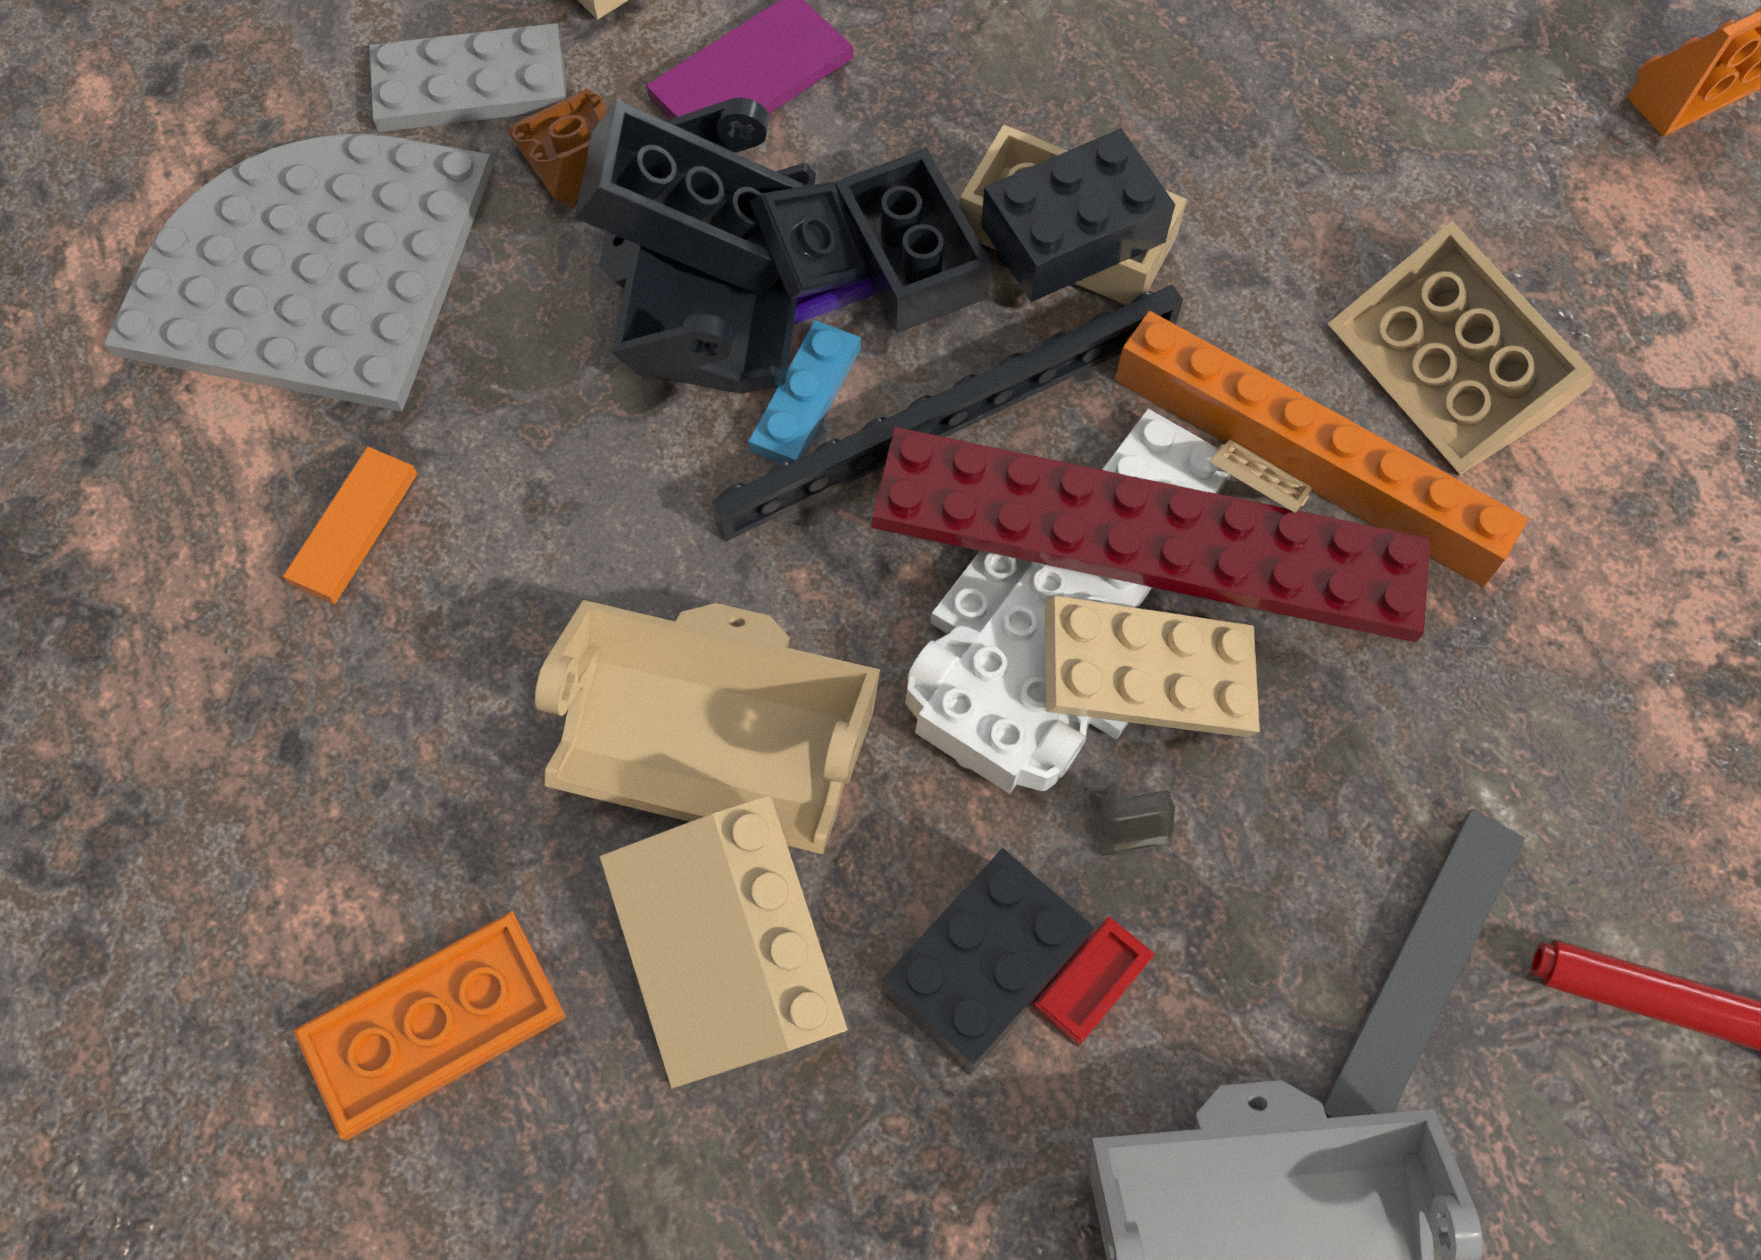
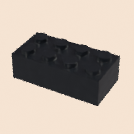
M616 99L592 131L575 219L763 296L781 277L750 201L763 193L802 187L803 184Z

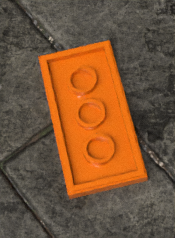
M511 911L295 1028L293 1032L340 1139L348 1141L567 1018V1015L517 916Z

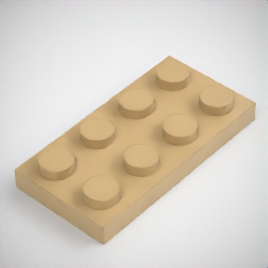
M1055 595L1044 603L1046 712L1240 737H1250L1260 732L1253 625Z

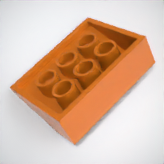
M1761 6L1751 15L1739 21L1731 19L1720 26L1714 33L1701 39L1698 36L1693 37L1678 50L1666 56L1658 54L1641 66L1637 72L1638 80L1627 98L1662 137L1761 89Z

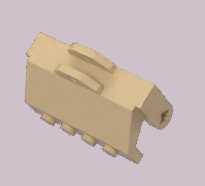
M583 600L544 661L537 681L535 692V706L537 710L563 716L568 710L562 740L545 770V787L688 822L771 794L787 846L824 854L837 816L844 784L848 785L873 715L880 669L789 648L790 637L770 615L714 603L680 612L677 620L671 621Z

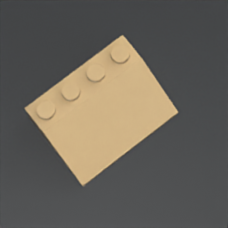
M1453 221L1449 222L1328 323L1333 332L1459 475L1550 419L1593 385L1592 369Z
M771 794L712 813L599 856L671 1089L848 1031Z

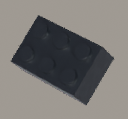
M1122 128L985 186L981 227L1030 302H1033L1166 243L1176 204Z
M927 148L835 181V186L872 274L869 279L873 285V290L896 333L988 299L992 262Z
M1002 848L884 976L881 994L971 1075L1088 941L1094 926Z

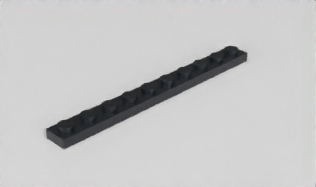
M1169 285L1155 293L1153 291L1144 292L1137 296L1129 305L1112 313L1109 311L1101 312L1094 316L1086 325L1069 333L1059 332L1048 338L1042 346L1025 354H1012L1001 361L997 367L980 375H967L960 379L952 388L933 397L930 395L920 397L912 402L906 410L889 418L879 417L873 419L857 433L842 440L832 439L826 441L814 453L795 462H782L774 466L767 475L748 484H735L724 490L718 498L712 500L716 526L726 542L884 467L894 427L947 437L1122 353L1124 345L1149 310L1176 325L1183 298L1173 285Z

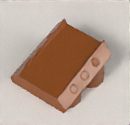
M589 89L578 92L509 126L508 129L509 136L554 199L573 209L576 200L579 199L592 131L607 113L603 99L597 93H592Z

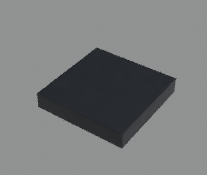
M834 181L763 193L750 201L789 299L861 283L872 276Z

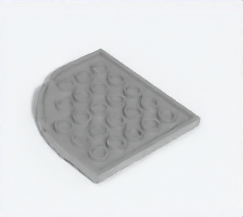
M343 134L296 141L249 157L201 187L167 220L145 254L104 342V346L115 357L403 412L494 168L491 156L486 153L397 137L372 134Z

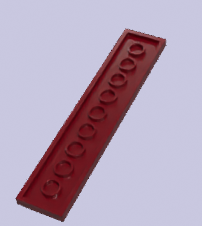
M894 427L872 516L871 528L1415 643L1424 633L1430 538L1302 511L1294 513L1288 508Z

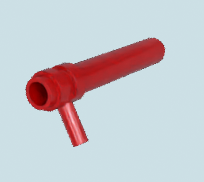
M1553 940L1550 944L1540 942L1535 950L1531 964V974L1534 977L1540 978L1543 986L1761 1052V1001L1559 940Z

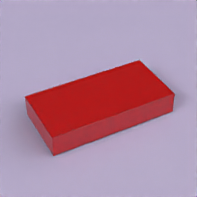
M1108 916L1034 1003L1032 1008L1079 1048L1155 954L1113 918Z

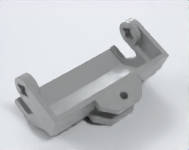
M1283 1080L1220 1085L1196 1113L1195 1130L1092 1138L1090 1180L1107 1260H1434L1433 1238L1443 1260H1481L1483 1238L1479 1217L1434 1109L1327 1118L1320 1101ZM1252 1108H1259L1261 1109V1111H1257Z

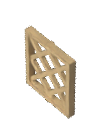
M1232 439L1225 445H1220L1210 462L1294 513L1298 511L1300 506H1304L1312 489L1310 485Z

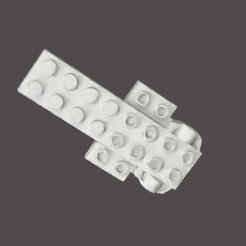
M1149 408L1102 469L1216 494L1220 492L1231 476L1210 463L1218 448ZM979 551L932 612L930 623L948 635L936 640V642L934 640L930 641L918 655L909 671L905 704L918 719L915 733L956 759V762L962 767L975 771L1009 794L1016 785L1046 791L1055 785L1059 778L1063 777L1086 741V730L1089 724L1117 740L1128 722L1046 712L1044 603L1055 595L1138 608L1152 587Z

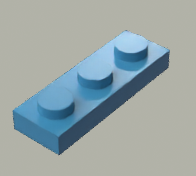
M814 320L786 372L785 384L778 386L748 441L750 452L779 464L785 461L795 462L805 456L861 350V337Z

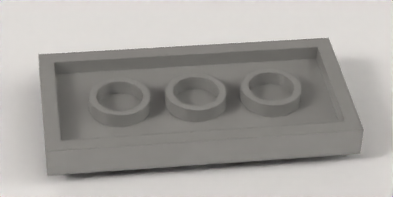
M558 23L369 45L373 121L378 132L535 114L567 98L562 42Z

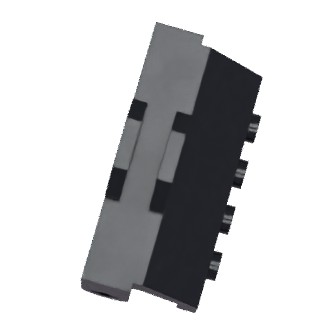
M731 98L667 120L666 122L727 150L738 153L759 146L765 141L769 125V114L765 107L754 100ZM806 163L776 171L802 183V187L815 185L816 173ZM606 232L599 266L624 289L612 349L614 356L644 380L659 377L740 394L785 384L798 297L789 299L782 279L778 280L761 296Z

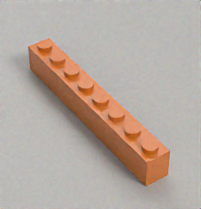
M1150 310L1122 349L1115 377L1116 382L1225 443L1232 439L1312 487L1311 491L1375 527L1430 538V558L1482 587L1487 584L1506 560L1529 520L1528 517Z

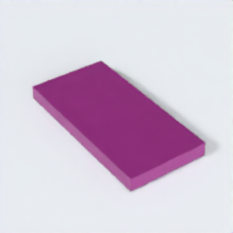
M779 0L647 84L648 97L670 119L731 98L754 100L765 107L769 114L853 59V46L804 0Z

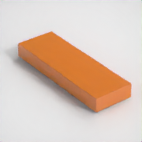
M367 446L283 575L286 582L293 587L335 605L418 475L414 466Z

